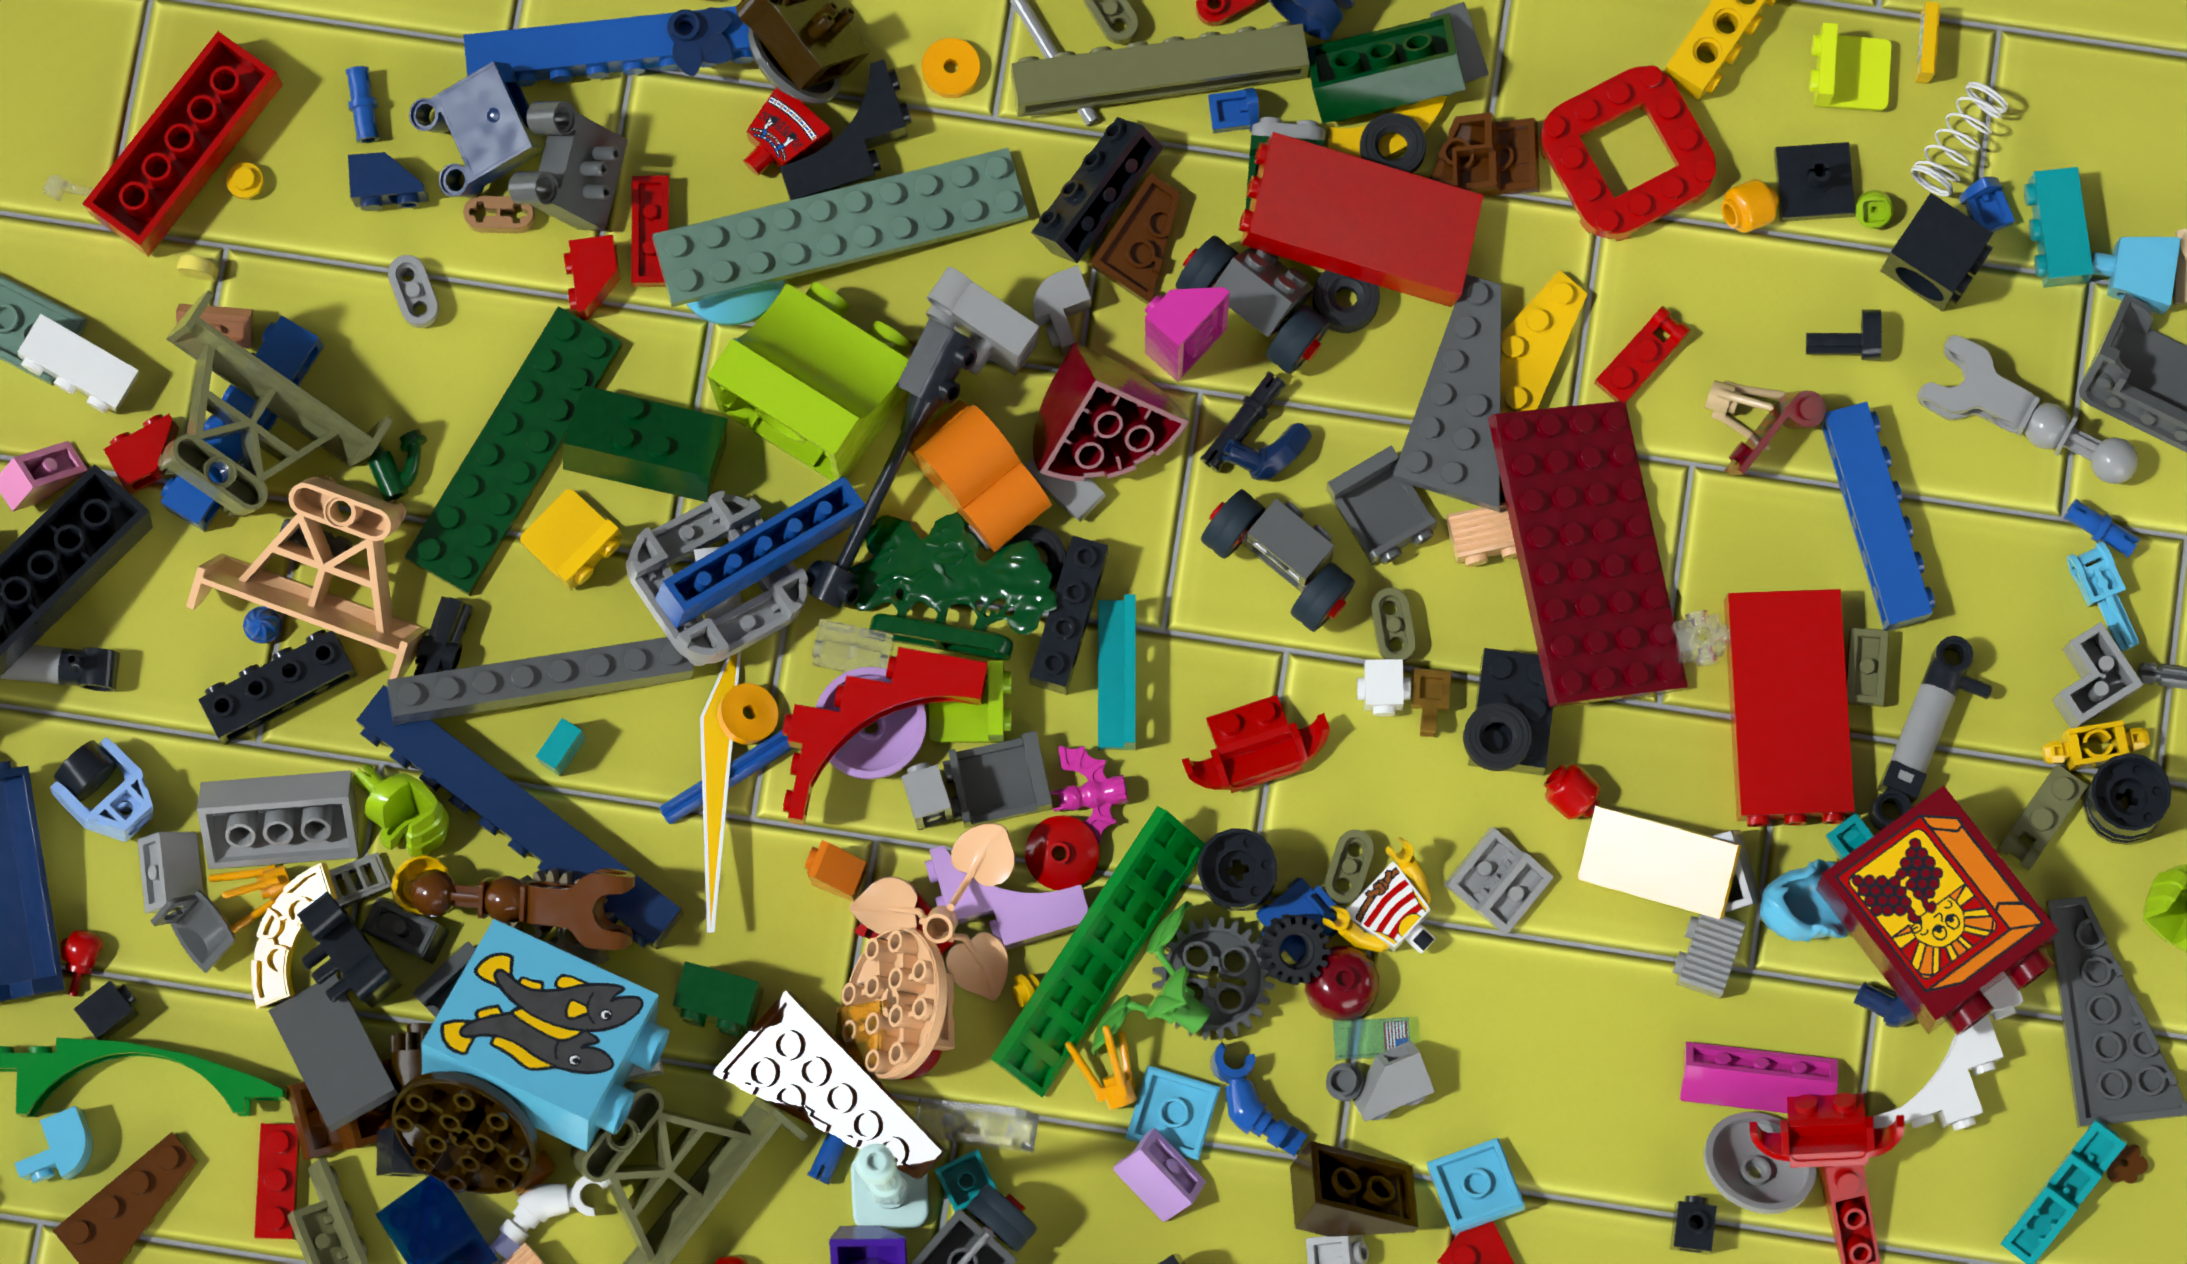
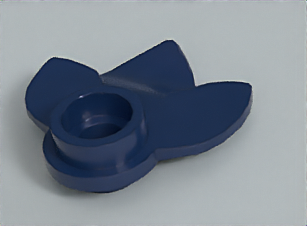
M706 8L698 13L684 9L675 12L670 17L667 30L669 37L674 42L672 57L682 72L694 77L698 73L702 62L720 65L731 61V48L727 39L722 34L733 21L727 13L717 8ZM683 24H690L693 30L689 34H682L679 28Z

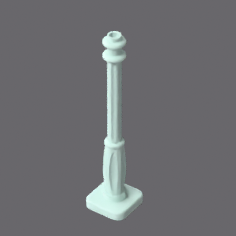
M881 1143L865 1145L860 1149L851 1165L852 1209L856 1225L879 1226L887 1230L913 1229L923 1226L929 1218L928 1172L922 1179H915L896 1167L895 1156L889 1147Z

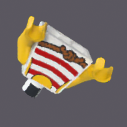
M1399 837L1398 839L1403 845L1399 853L1396 854L1392 848L1386 847V853L1398 862L1397 865L1392 861L1347 910L1332 905L1331 908L1337 912V919L1335 922H1332L1329 919L1323 918L1322 923L1324 926L1337 930L1341 936L1359 949L1380 953L1388 949L1394 952L1406 940L1415 950L1422 954L1436 939L1421 924L1430 913L1431 909L1428 905L1431 901V895L1426 876L1413 856L1412 845L1402 837Z

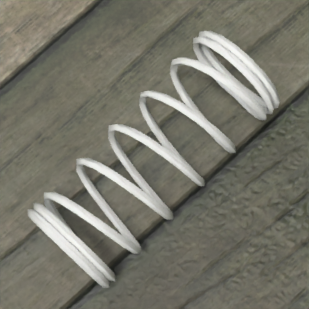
M1975 81L1968 82L1965 90L1969 97H1960L1956 101L1959 113H1950L1945 117L1949 129L1943 128L1935 132L1938 145H1929L1924 149L1928 161H1918L1911 169V175L1916 182L1936 195L1943 197L1951 196L1954 190L1952 184L1947 179L1953 182H1960V178L1950 169L1934 163L1928 156L1927 151L1929 148H1940L1959 164L1964 166L1971 165L1964 155L1943 146L1938 139L1939 133L1942 131L1951 132L1968 147L1974 150H1981L1980 144L1973 138L1953 130L1948 120L1950 116H1962L1980 132L1985 134L1992 133L1989 126L1964 114L1959 107L1960 101L1963 99L1972 100L1984 112L1995 118H2002L2001 113H2005L2008 109L2006 100L1997 91L1985 84ZM1971 87L1993 97L2002 108L1981 99L1974 93ZM1972 121L1977 122L1978 124H1980L1981 126H1983V127H1984L1985 129H1987L1988 131H1986V130L1980 128L1979 126H1977L1976 124H1974ZM1962 137L1968 139L1969 141H1971L1972 143H1974L1976 146H1974V145L1968 143V142L1965 141ZM1951 153H1953V154L1957 155L1958 157L1962 158L1965 162L1961 161L1960 159H1958L1957 157H1955V156L1952 155ZM1919 164H1929L1932 165L1934 169ZM1942 170L1948 172V173L1951 174L1953 177L1949 176L1948 174H1946V173L1943 172ZM1918 171L1928 174L1931 177L1935 178L1942 185H1944V187L1948 191L1940 189L1932 185L1931 183L1927 182L1924 178L1920 176Z

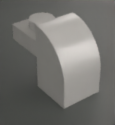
M1078 265L1057 272L1045 279L1037 289L1033 300L1034 323L1039 327L1050 323V326L1045 327L1052 348L1059 346L1062 357L1068 354L1075 342L1066 317L1091 308V298Z

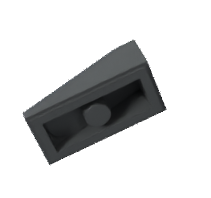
M1461 2L1432 12L1430 17L1450 13L1465 84L1489 76L1465 3Z
M377 897L361 929L362 932L431 964L435 962L449 934V930L442 925L420 915L405 912L400 906Z

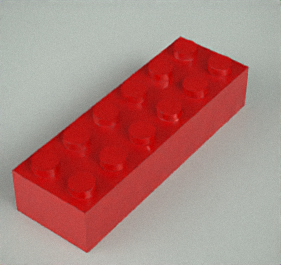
M217 31L82 205L90 216L149 257L283 86L279 76L273 69Z

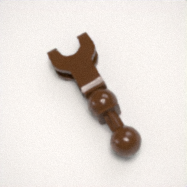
M599 868L579 879L576 884L547 881H528L523 883L512 876H500L496 879L488 877L481 880L479 886L457 884L449 873L438 869H431L420 873L413 881L410 890L412 904L420 913L430 917L443 916L450 912L454 906L478 908L477 916L479 919L490 916L492 919L504 924L519 921L522 923L567 928L582 945L590 949L622 950L632 946L633 942L632 930L629 927L612 923L605 915L603 906L607 895L623 894L635 887V874L631 871Z

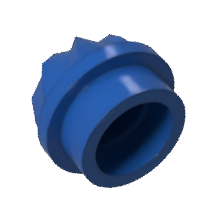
M265 606L256 607L245 616L243 622L244 632L255 643H269L280 633V617L273 609Z

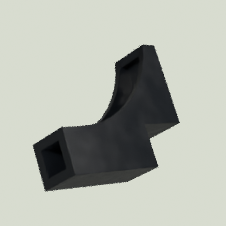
M884 59L870 63V76L865 97L857 114L845 130L818 152L793 163L780 166L790 201L877 180L875 172L881 170L875 149L870 151L868 149L908 137L906 125L912 123L906 102L898 103L895 91L901 90L895 69H887Z

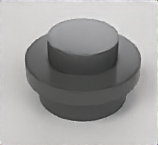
M1340 1063L1329 1071L1326 1077V1087L1329 1094L1335 1099L1351 1101L1362 1092L1364 1077L1356 1066L1349 1063Z

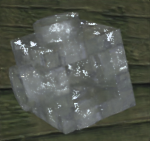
M1707 610L1695 611L1686 614V620L1673 623L1671 628L1676 640L1679 664L1696 662L1697 667H1704L1718 663V657H1722L1726 651L1725 645H1730L1727 624L1720 623L1718 613L1708 615ZM1698 636L1703 637L1706 641L1700 640Z

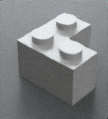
M2102 622L2071 640L2062 649L2081 679L2059 692L2052 701L2068 726L2076 728L2083 726L2128 698L2143 686V683Z

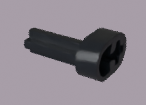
M1862 309L1861 333H1806V355H1861V360H1881V309Z

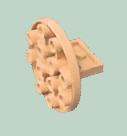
M894 927L882 932L876 938L869 939L865 950L854 967L849 983L842 990V1001L845 1004V1023L842 1028V1038L845 1042H848L852 1055L874 1077L887 1080L901 1079L919 1068L932 1049L948 1051L955 1048L953 1019L954 975L946 973L945 964L937 945L928 940L920 930Z

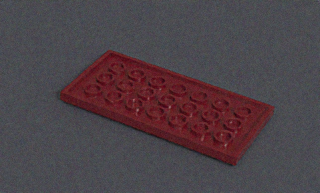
M1623 401L1497 413L1488 417L1549 706L1557 707L1676 692L1688 688L1626 402L1623 404Z

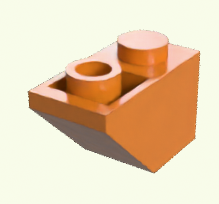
M824 840L821 841L818 849L812 847L805 863L812 886L852 902L856 899L868 869L867 863L864 860Z

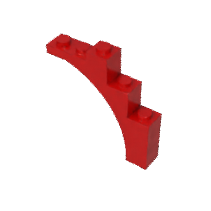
M898 647L896 657L890 656L887 665L886 678L892 679L891 683L846 675L845 685L838 684L835 695L834 707H839V712L794 704L793 714L786 713L782 735L788 736L787 741L790 747L801 749L800 753L794 752L790 775H794L796 778L793 790H786L783 804V812L789 813L788 819L790 823L805 826L812 788L821 772L832 757L851 738L867 726L892 713L917 705L957 702L982 706L988 675V663Z

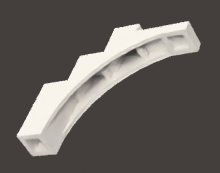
M2005 977L1984 993L1994 1009L1961 1035L1957 1036L1955 1033L1945 1058L1928 1083L1901 1108L1874 1116V1128L1890 1126L1895 1121L1896 1115H1904L1905 1124L1911 1122L1913 1129L1935 1122L1934 1114H1937L1942 1128L1952 1125L1954 1131L1976 1124L1974 1117L1982 1114L1983 1109L1969 1070H1973L1974 1076L1996 1069L1994 1062L2004 1057L1989 1015H1993L1994 1021L2016 1014L2014 1007L2024 1002L2020 991L2016 989L2008 977Z

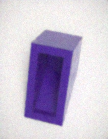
M839 1226L829 1239L831 1264H908L906 1236L879 1226Z

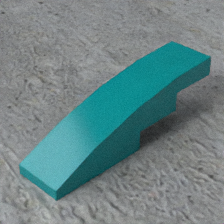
M2096 1117L2000 1244L2024 1263L2035 1264L2076 1213L2079 1205L2099 1182L2103 1173L2126 1146L2128 1140Z

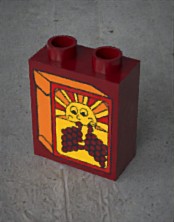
M1944 785L1821 875L1816 887V891L1928 1034L1944 1022H1947L1957 1036L1961 1035L1994 1009L1984 995L1986 991L2005 977H2008L2016 989L2020 991L2055 964L2045 951V948L2050 945L2059 930Z

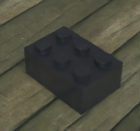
M1484 648L1481 656L1475 711L1486 704L1505 703L1522 712L1531 727V746L1524 760L1514 768L1506 771L1542 776L1546 769L1553 707L1549 706L1539 655ZM1492 723L1484 729L1483 741L1489 749L1503 751L1511 745L1512 733L1506 725ZM1469 757L1468 766L1480 767Z

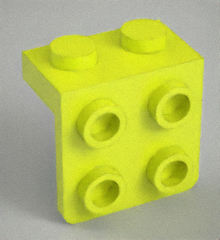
M1823 23L1819 34H1813L1811 44V56L1816 57V70L1811 69L1809 78V92H1814L1813 106L1869 111L1885 110L1889 98L1891 42L1881 38L1837 35L1838 24Z

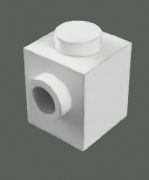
M1403 659L1365 660L1364 678H1357V700H1364V711H1373V716H1394L1395 710H1402L1404 700H1410L1411 694L1410 677H1403Z

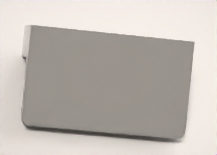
M157 832L137 839L145 913H158L172 898L193 895L198 890L203 892L198 841L195 832Z

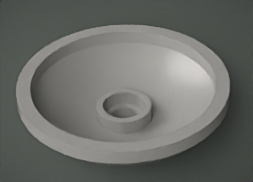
M1742 1112L1730 1115L1718 1122L1711 1130L1705 1142L1703 1160L1711 1182L1724 1197L1744 1209L1763 1214H1777L1792 1210L1807 1198L1815 1183L1816 1167L1790 1168V1162L1773 1159L1765 1155L1752 1142L1749 1122L1757 1121L1758 1126L1763 1131L1781 1133L1780 1119L1763 1113Z

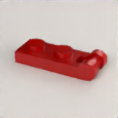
M1662 306L1652 316L1649 322L1595 380L1594 384L1615 402L1623 401V404L1627 402L1690 333L1691 329L1683 322L1678 324L1670 317L1671 312L1666 307ZM1660 327L1670 335L1664 343L1654 335Z

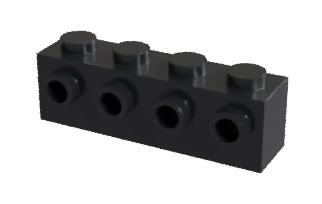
M1117 117L1106 128L1103 137L1094 149L1085 156L1082 165L1070 181L1062 187L1060 194L1049 209L1041 215L1039 222L1031 233L1052 254L1078 263L1164 147L1144 126Z
M317 631L305 639L306 644L294 650L292 647L284 648L272 656L273 661L261 667L258 664L249 666L239 672L240 678L228 684L219 682L205 690L206 695L198 700L218 739L225 745L358 676L337 634L333 631Z

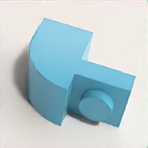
M76 1106L39 1120L50 1149L14 1163L20 1178L27 1181L32 1179L33 1183H39L55 1175L53 1170L58 1169L62 1178L70 1180L86 1167L92 1154L93 1139L83 1110Z

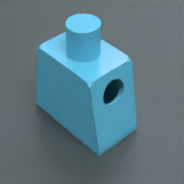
M2121 237L2114 245L2113 255L2099 252L2092 253L2093 272L2095 275L2109 277L2107 289L2109 297L2122 301L2125 294H2128L2149 305L2153 312L2165 314L2172 302L2181 238Z

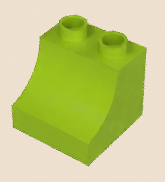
M813 282L806 294L787 283L763 316L745 334L730 340L707 377L720 412L828 480L834 482L843 476L848 480L907 392L896 385L909 361L905 356L911 349L912 344L898 331L882 322L875 321L868 333L843 318L850 305L841 296L822 284Z

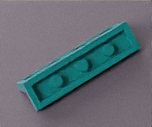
M1124 594V600H1098V750H1135L1136 594Z

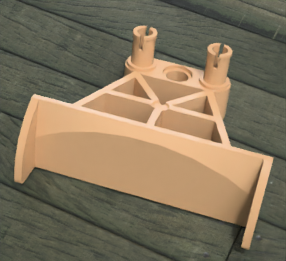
M328 475L307 478L291 489L288 501L292 510L297 514L252 565L220 553L198 566L186 605L187 608L195 610L207 597L212 587L397 654L389 679L402 678L417 655L424 634L428 630L427 628L394 617L392 614L384 538L394 533L405 519L407 512L405 506L401 502L395 505L397 500L386 502L339 485L334 478L330 477L327 479ZM339 501L348 503L351 508L350 517H345L341 514L338 508ZM320 523L359 536L365 540L334 558ZM300 527L309 548L289 541L291 536ZM366 548L369 569L344 560ZM275 554L317 568L318 572L312 587L263 568ZM332 575L371 588L374 609L328 593Z

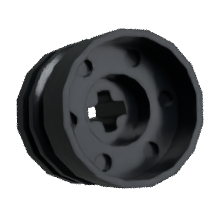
M2126 753L2110 758L2100 766L2085 793L2083 809L2087 823L2098 836L2110 843L2129 845L2143 841L2155 831L2170 806L2172 789L2167 774L2158 763L2144 755ZM2122 797L2129 799L2127 810L2120 808Z
M1231 828L1217 833L1204 845L1198 858V876L1204 893L1214 904L1229 911H1246L1259 906L1271 895L1277 882V861L1272 847L1261 835L1248 829ZM1236 861H1240L1242 867L1249 868V872L1243 874V880L1236 881L1234 875L1227 874V870L1233 869V863Z

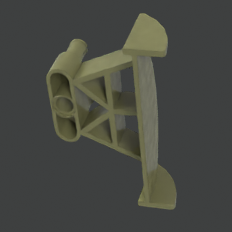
M209 290L198 298L166 338V340L197 360L187 434L177 437L165 447L164 452L159 456L158 466L161 471L167 468L166 474H177L218 502L223 513L230 511L227 515L229 517L248 515L261 508L268 498V490L263 481L319 446L350 467L371 456L394 420L387 415L366 434L199 318L214 296ZM212 371L256 401L247 416L209 391ZM267 409L313 442L296 451L258 425L257 421L264 410ZM206 410L227 425L204 430ZM240 432L245 468L206 441ZM260 448L281 462L263 471ZM210 466H214L221 471V483H216L210 478Z
M628 1081L624 1086L626 1089L635 1092V1097L624 1122L627 1128L625 1136L621 1140L612 1141L611 1133L600 1128L587 1152L580 1148L576 1150L571 1148L570 1156L575 1168L584 1177L593 1182H607L637 1245L623 1264H670L780 1125L802 1141L808 1135L776 1108L758 1097L755 1098L734 1126L731 1127L664 1110L663 1097L657 1090L646 1083ZM666 1122L686 1126L670 1147ZM652 1128L658 1164L620 1166L647 1131ZM705 1131L725 1136L688 1183L674 1172ZM669 1177L682 1190L645 1235L637 1216ZM645 1178L628 1199L619 1180Z

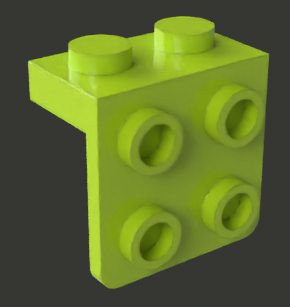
M988 661V675L982 706L957 702L929 704V737L932 742H1004V731H1011V708H1004V694H1011V671H1004L1003 661Z

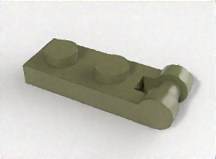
M2056 764L1997 849L2005 855L2010 853L2020 860L2019 864L2029 871L2088 785ZM2022 833L2034 841L2030 848L2018 841Z

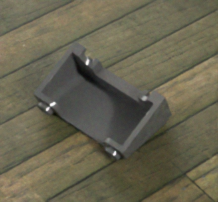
M2125 294L2082 380L2079 395L2088 405L2187 453V346L2151 329L2150 326L2154 319L2153 310L2143 301Z

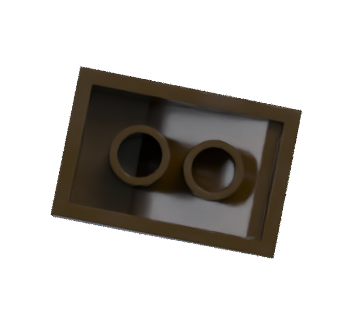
M1310 1141L1290 1166L1295 1229L1335 1237L1416 1232L1419 1228L1413 1167L1410 1165Z

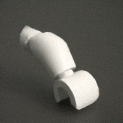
M583 1176L575 1183L573 1188H568L567 1184L533 1185L516 1200L519 1205L513 1211L515 1217L512 1220L506 1219L499 1228L502 1233L491 1247L507 1259L529 1237V1234L526 1233L529 1228L535 1229L541 1221L545 1223L550 1217L569 1213L570 1207H575L586 1216H596L595 1207L587 1206L582 1201L581 1193L583 1188L589 1183H596L605 1189L608 1187L607 1182H593Z

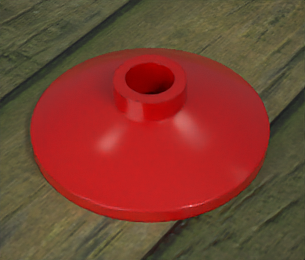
M1066 815L1053 816L1040 822L1031 831L1025 846V860L1030 873L1040 884L1053 890L1085 884L1095 873L1100 858L1099 843L1092 829L1080 819ZM1057 846H1062L1066 850V857L1061 861L1054 857V849Z

